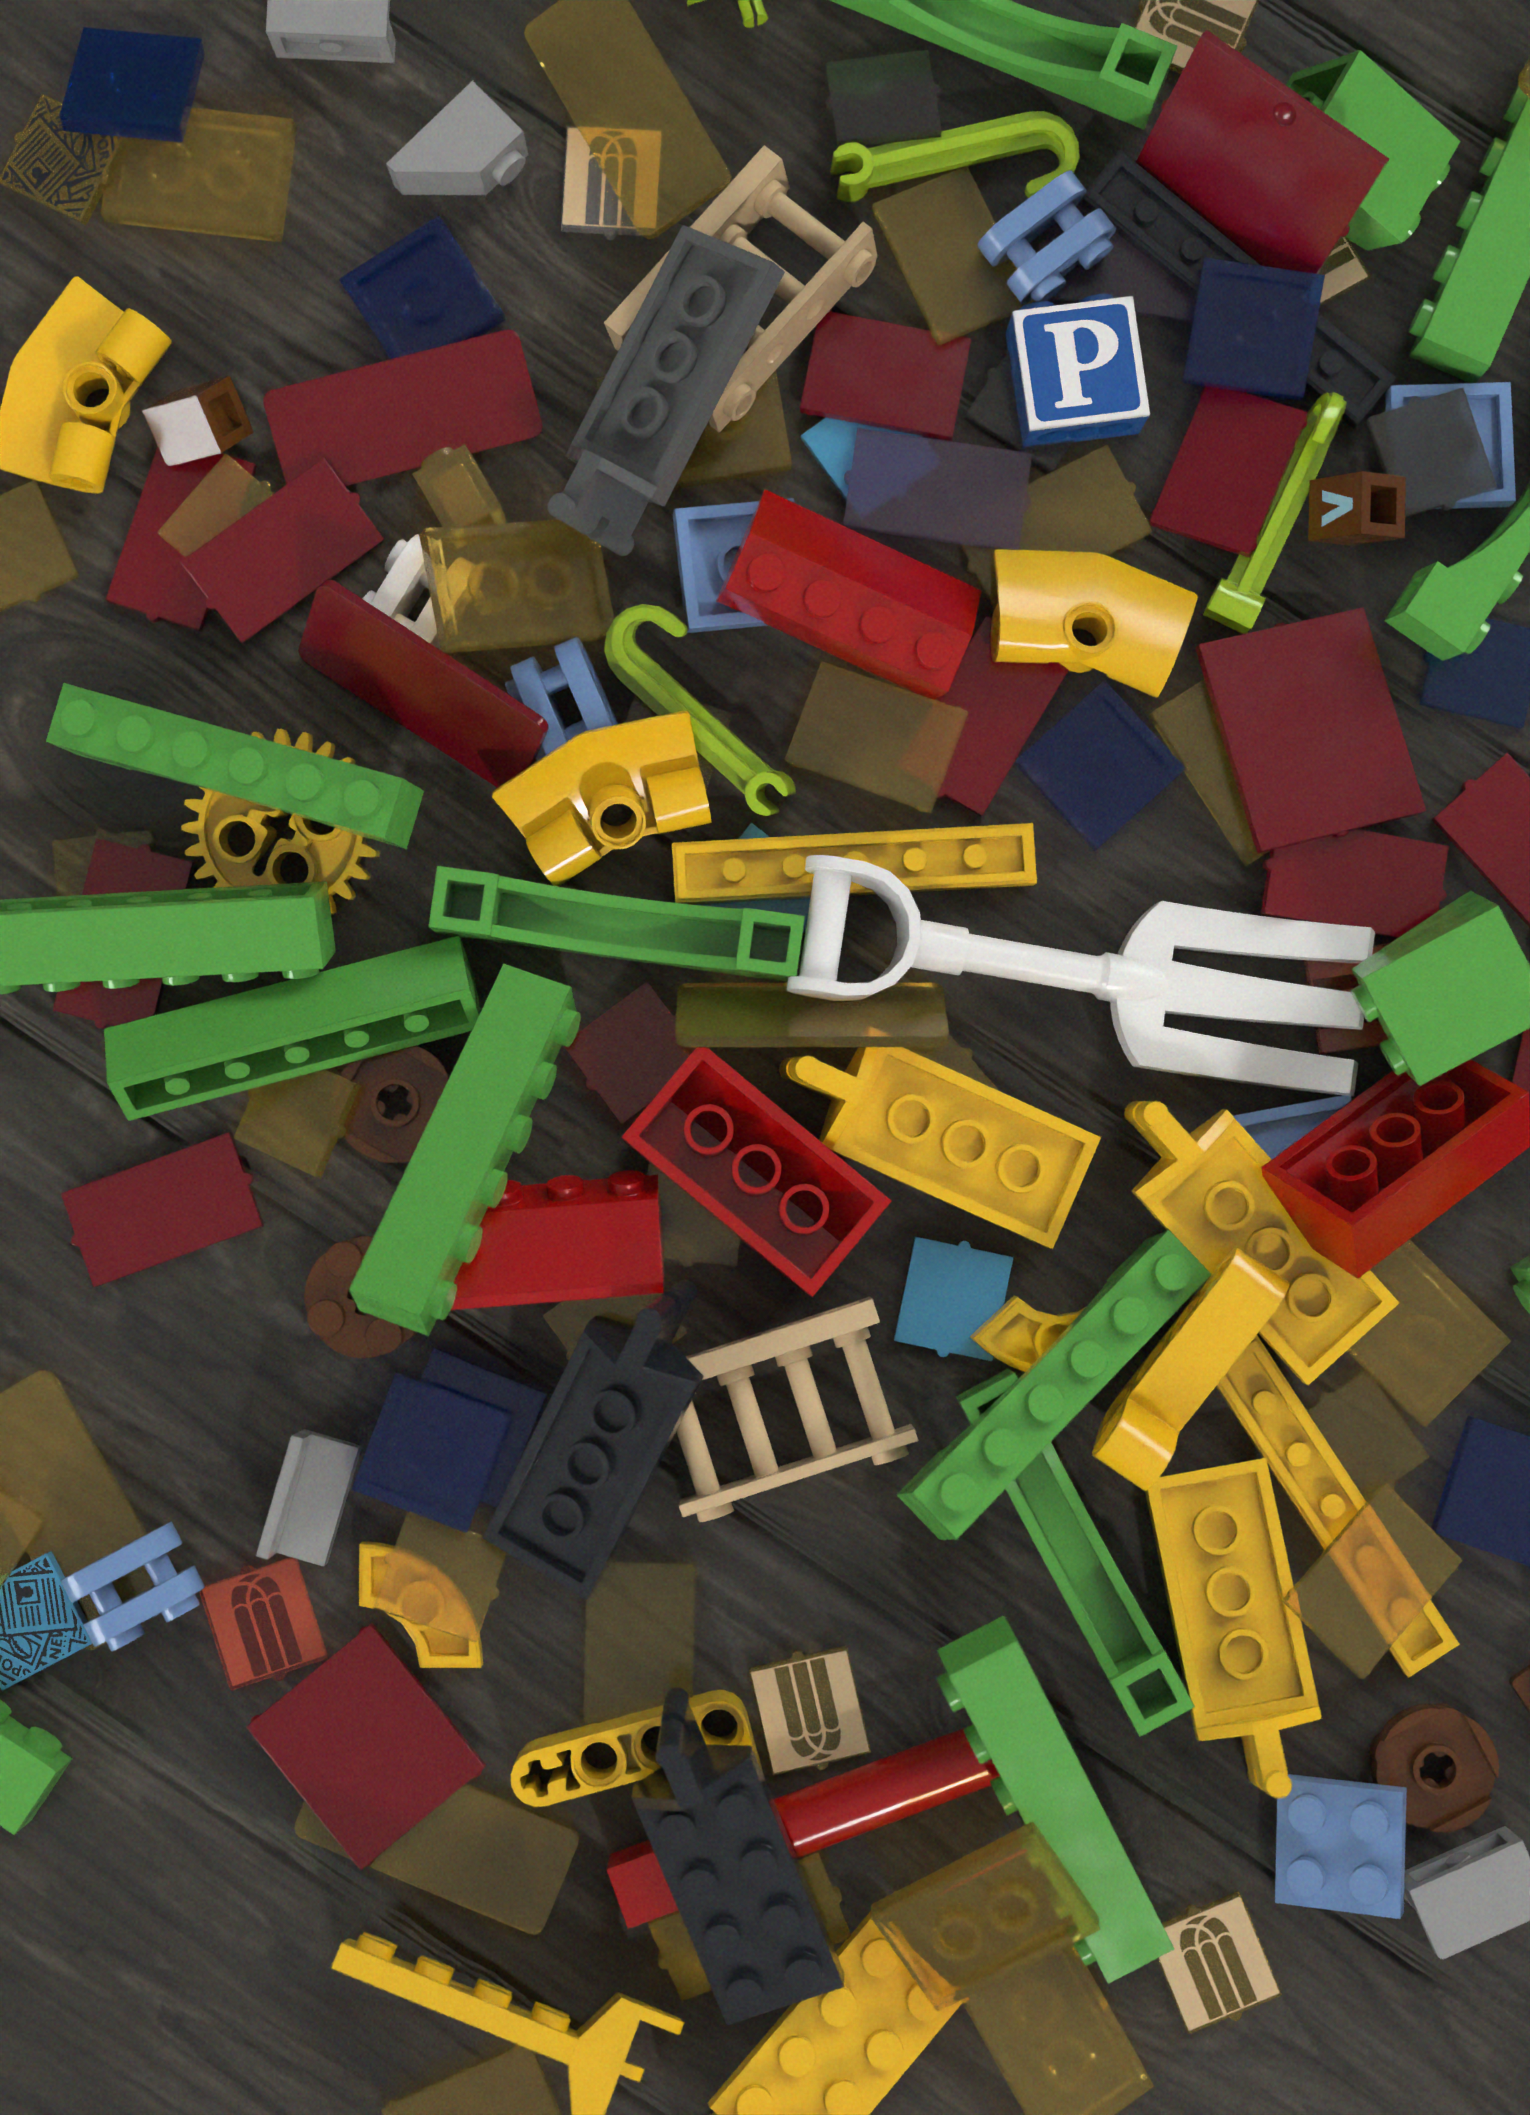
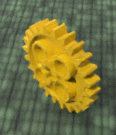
M277 729L274 742L293 747L291 746L287 730ZM253 732L251 736L265 739L262 733ZM302 732L293 748L314 753L312 752V734ZM327 741L315 754L333 758L335 745ZM346 757L340 760L350 764H355V760L351 757ZM201 788L205 792L203 800L186 799L184 805L199 813L198 821L181 825L183 831L198 834L199 843L186 849L185 855L204 857L206 863L198 869L194 876L196 879L215 877L218 882L213 888L287 884L280 874V866L282 860L287 855L296 852L303 856L308 864L309 873L303 883L327 881L332 915L337 912L332 895L337 893L348 900H353L356 897L353 888L348 883L351 876L363 880L370 879L371 875L359 864L361 858L379 857L380 851L366 844V837L338 828H334L332 832L322 835L313 829L309 819L292 815L289 820V826L296 831L294 838H281L277 841L268 859L264 873L261 876H257L254 873V867L258 860L267 852L277 835L275 828L270 826L274 817L285 819L289 813L205 788ZM245 822L255 833V844L248 854L241 857L231 851L228 845V835L234 825Z

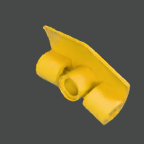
M73 277L16 354L10 367L0 408V469L64 488L87 493H102L118 429L126 423L130 415V400L172 344L170 338L143 315L130 308H127L125 312L80 277ZM98 389L109 390L106 400L101 405L95 407L85 406L87 397L93 391Z
M997 549L994 551L993 559L998 603L994 609L991 623L990 645L994 662L1046 664L1049 662H1059L1069 669L1068 671L1076 673L1089 672L1095 669L1107 674V677L1153 697L1157 698L1160 695L1186 635L1197 603V594L1100 553ZM1080 628L1087 630L1094 636L1097 645H1083L1077 641L1072 629Z
M685 710L582 732L492 792V798L525 837L527 847L543 874L553 886L558 887L601 859L611 850L626 849L633 846L643 836L712 823L704 780L699 767L690 714ZM613 804H624L633 810L631 818L620 826L608 825L600 818L603 811Z

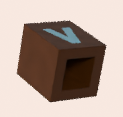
M1360 471L1310 480L1308 541L1353 546L1405 538L1406 477Z

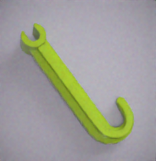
M1030 111L871 148H866L864 145L856 142L845 143L839 146L833 153L830 173L832 175L841 174L846 171L855 173L841 176L837 191V199L844 202H855L862 199L869 188L1039 149L1051 150L1059 159V167L1055 171L1027 183L1025 194L1030 198L1064 172L1069 170L1073 173L1075 172L1079 161V142L1072 128L1059 116L1045 111Z
M1335 392L1331 394L1324 393L1309 410L1308 424L1301 433L1257 540V548L1252 552L1250 558L1238 555L1227 580L1221 578L1205 608L1204 616L1242 634H1246L1249 629H1252L1265 602V598L1260 596L1307 498L1310 480L1316 479L1347 405V402L1343 400L1344 396Z
M641 604L624 610L614 618L606 633L604 650L608 666L617 678L658 716L678 711H688L696 751L745 795L746 802L752 811L764 816L777 814L779 808L765 797V787L767 784H771L781 795H793L796 793V788L790 776L782 771H775L636 643L635 632L643 622L652 621L675 637H684L687 634L688 628L686 624L675 614L661 606Z

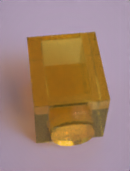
M465 444L454 451L452 447H445L435 451L422 461V469L413 473L420 491L455 551L507 522L500 503Z

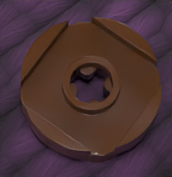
M412 1046L348 1063L341 1072L334 1091V1106L337 1109V1119L346 1141L356 1151L375 1161L384 1163L410 1162L450 1078L446 1066L435 1055L419 1046ZM401 1085L409 1091L406 1100L412 1105V1108L408 1115L398 1113L393 1120H390L384 1116L387 1105L380 1101L385 1090L396 1093Z
M360 1236L335 1243L313 1265L305 1286L304 1304L307 1310V1321L310 1329L319 1335L331 1349L354 1358H373L393 1352L417 1333L368 1313H360L357 1311L358 1306L354 1299H351L349 1289L374 1236Z
M1425 1703L1402 1710L1384 1725L1382 1731L1374 1736L1370 1744L1373 1783L1407 1787L1406 1822L1410 1825L1427 1828L1433 1832L1446 1833L1456 1831L1476 1821L1486 1811L1492 1800L1489 1795L1494 1787L1495 1777L1498 1778L1499 1759L1496 1748L1489 1735L1476 1721L1448 1704ZM1432 1752L1437 1757L1447 1755L1450 1762L1442 1768L1445 1778L1437 1783L1430 1776H1423L1422 1778L1420 1776V1768L1424 1765V1757Z

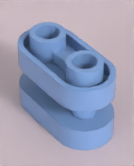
M1071 170L1056 177L1004 216L985 233L977 244L979 250L992 266H997L1010 258L1017 267V270L1008 279L1006 285L1021 304H1025L1033 299L1035 302L1048 301L1065 286L1067 281L1064 279V276L1079 264L1085 270L1090 269L1100 262L1114 247L1109 239L1115 233L1116 227L1101 208L1094 210L1083 217L1077 209L1076 205L1083 199L1087 190ZM1057 222L1064 233L1036 253L1029 243Z
M577 636L554 647L559 665L543 672L536 658L532 656L511 666L513 679L505 682L510 696L541 715L548 723V732L536 757L537 761L582 732L618 724L594 666ZM570 687L583 717V720L567 726L554 696V693Z
M172 1521L60 1580L71 1603L89 1594L100 1615L83 1624L94 1647L107 1642L112 1652L145 1634L141 1623L151 1617L162 1613L165 1621L169 1622L200 1605L195 1594L206 1586L195 1565L177 1573L167 1555V1552L183 1543ZM144 1565L154 1586L122 1602L112 1582Z

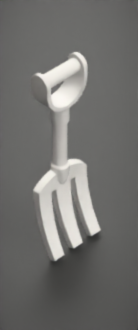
M810 855L806 858L805 871L814 874L799 976L788 977L787 991L791 993L831 1001L862 1000L896 984L910 967L953 975H960L962 971L1088 992L1094 994L1099 1000L1110 1002L1117 1038L1133 1067L1260 1086L1354 1096L1358 1063L1355 1060L1213 1037L1164 1027L1163 1023L1166 1013L1246 1022L1363 1030L1364 1016L1351 992L1214 970L1172 961L1174 949L1242 956L1360 964L1372 956L1375 931L1371 927L1290 920L1160 901L1149 908L1136 921L1126 935L1118 954L1106 952L1101 956H1094L969 934L968 928L921 920L920 912L910 890L890 871L865 861L836 856ZM851 882L872 889L887 903L896 922L897 947L891 964L876 980L869 983H843L836 981Z

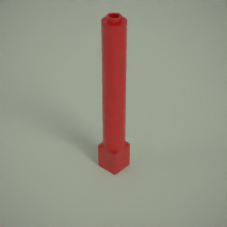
M964 1728L773 1800L797 1858L989 1787L991 1786L990 1780L1000 1774L992 1759L980 1764L963 1731ZM649 1840L610 1854L606 1870L628 1929L678 1911Z

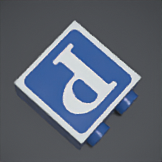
M1096 294L1085 297L1078 303L1056 306L1050 301H1039L1024 305L1019 310L1012 312L1005 334L1022 449L1140 433L1150 415L1133 296L1114 298L1111 294Z

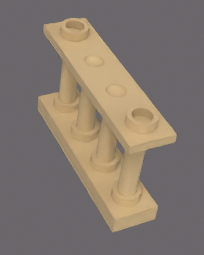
M765 145L690 228L773 261L747 241V235L763 217L769 218L773 216L827 258L828 261L806 285L784 270L785 273L775 294L788 303V305L766 330L759 325L757 326L747 345L748 350L742 355L709 419L710 426L719 433L731 419L733 421L739 420L748 412L754 403L757 390L851 286L854 288L860 286L869 277L878 257L873 230L865 222H862L849 238L844 241L788 198L786 195L790 188L783 160ZM669 251L604 322L617 351H619Z
M871 1297L685 1356L703 1374L702 1380L717 1376L719 1385H726L755 1475L722 1486L719 1485L693 1401H691L676 1430L696 1494L680 1500L679 1508L682 1517L696 1513L699 1522L713 1520L733 1512L732 1501L870 1456L874 1465H880L909 1454L906 1445L918 1441L916 1431L912 1424L894 1429L866 1339L871 1337L868 1326L880 1323ZM833 1338L836 1348H843L871 1434L869 1438L838 1448L835 1446L807 1359L813 1356L810 1345ZM775 1357L778 1367H785L813 1454L811 1457L780 1467L777 1465L749 1378L755 1375L752 1364Z

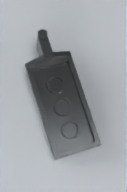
M682 225L565 457L577 465L563 492L556 493L549 500L548 511L552 516L580 533L587 534L590 539L619 556H626L632 551L634 547L632 533L648 502L661 506L666 505L785 273L784 270L771 260Z

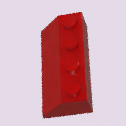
M764 489L716 601L738 612H743L763 621L764 624L934 701L946 694L950 689L973 634L982 590Z
M702 1042L621 1137L626 1144L811 1297L815 1295L891 1203L887 1196Z
M1471 1059L1420 1086L1407 1075L1406 1071L1398 1076L1392 1071L1262 1166V1176L1311 1248L1359 1279L1530 1147L1529 1092Z
M625 1170L613 1173L606 1179L583 1180L575 1175H562L550 1179L547 1183L521 1185L518 1181L507 1180V1185L499 1204L495 1208L488 1206L479 1225L483 1230V1234L474 1259L469 1264L462 1262L453 1283L457 1285V1293L451 1310L664 1293V1232L658 1174L644 1175L639 1171Z

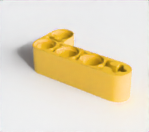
M1233 1248L1220 1262L1117 1395L1102 1419L1092 1456L1142 1490L1147 1491L1158 1480L1170 1462L1181 1429L1273 1315L1288 1290L1289 1282L1239 1248Z
M713 1690L689 1697V1705L705 1743L752 1746L762 1771L747 1710L742 1700L734 1693L726 1690ZM664 1704L544 1736L527 1743L519 1752L510 1775L511 1787L516 1797L524 1804L541 1807L644 1779L661 1767L656 1760V1752L646 1746L643 1734L654 1726H661ZM722 1709L734 1716L737 1725L732 1733L717 1737L705 1730L702 1720L707 1713ZM597 1742L608 1744L614 1749L617 1761L607 1769L595 1768L587 1762L584 1756L585 1748ZM566 1750H571V1767L570 1765L563 1766L567 1755ZM534 1760H540L543 1769L559 1767L553 1770L548 1783L542 1784L538 1775L528 1776ZM570 1770H572L574 1778L570 1777Z

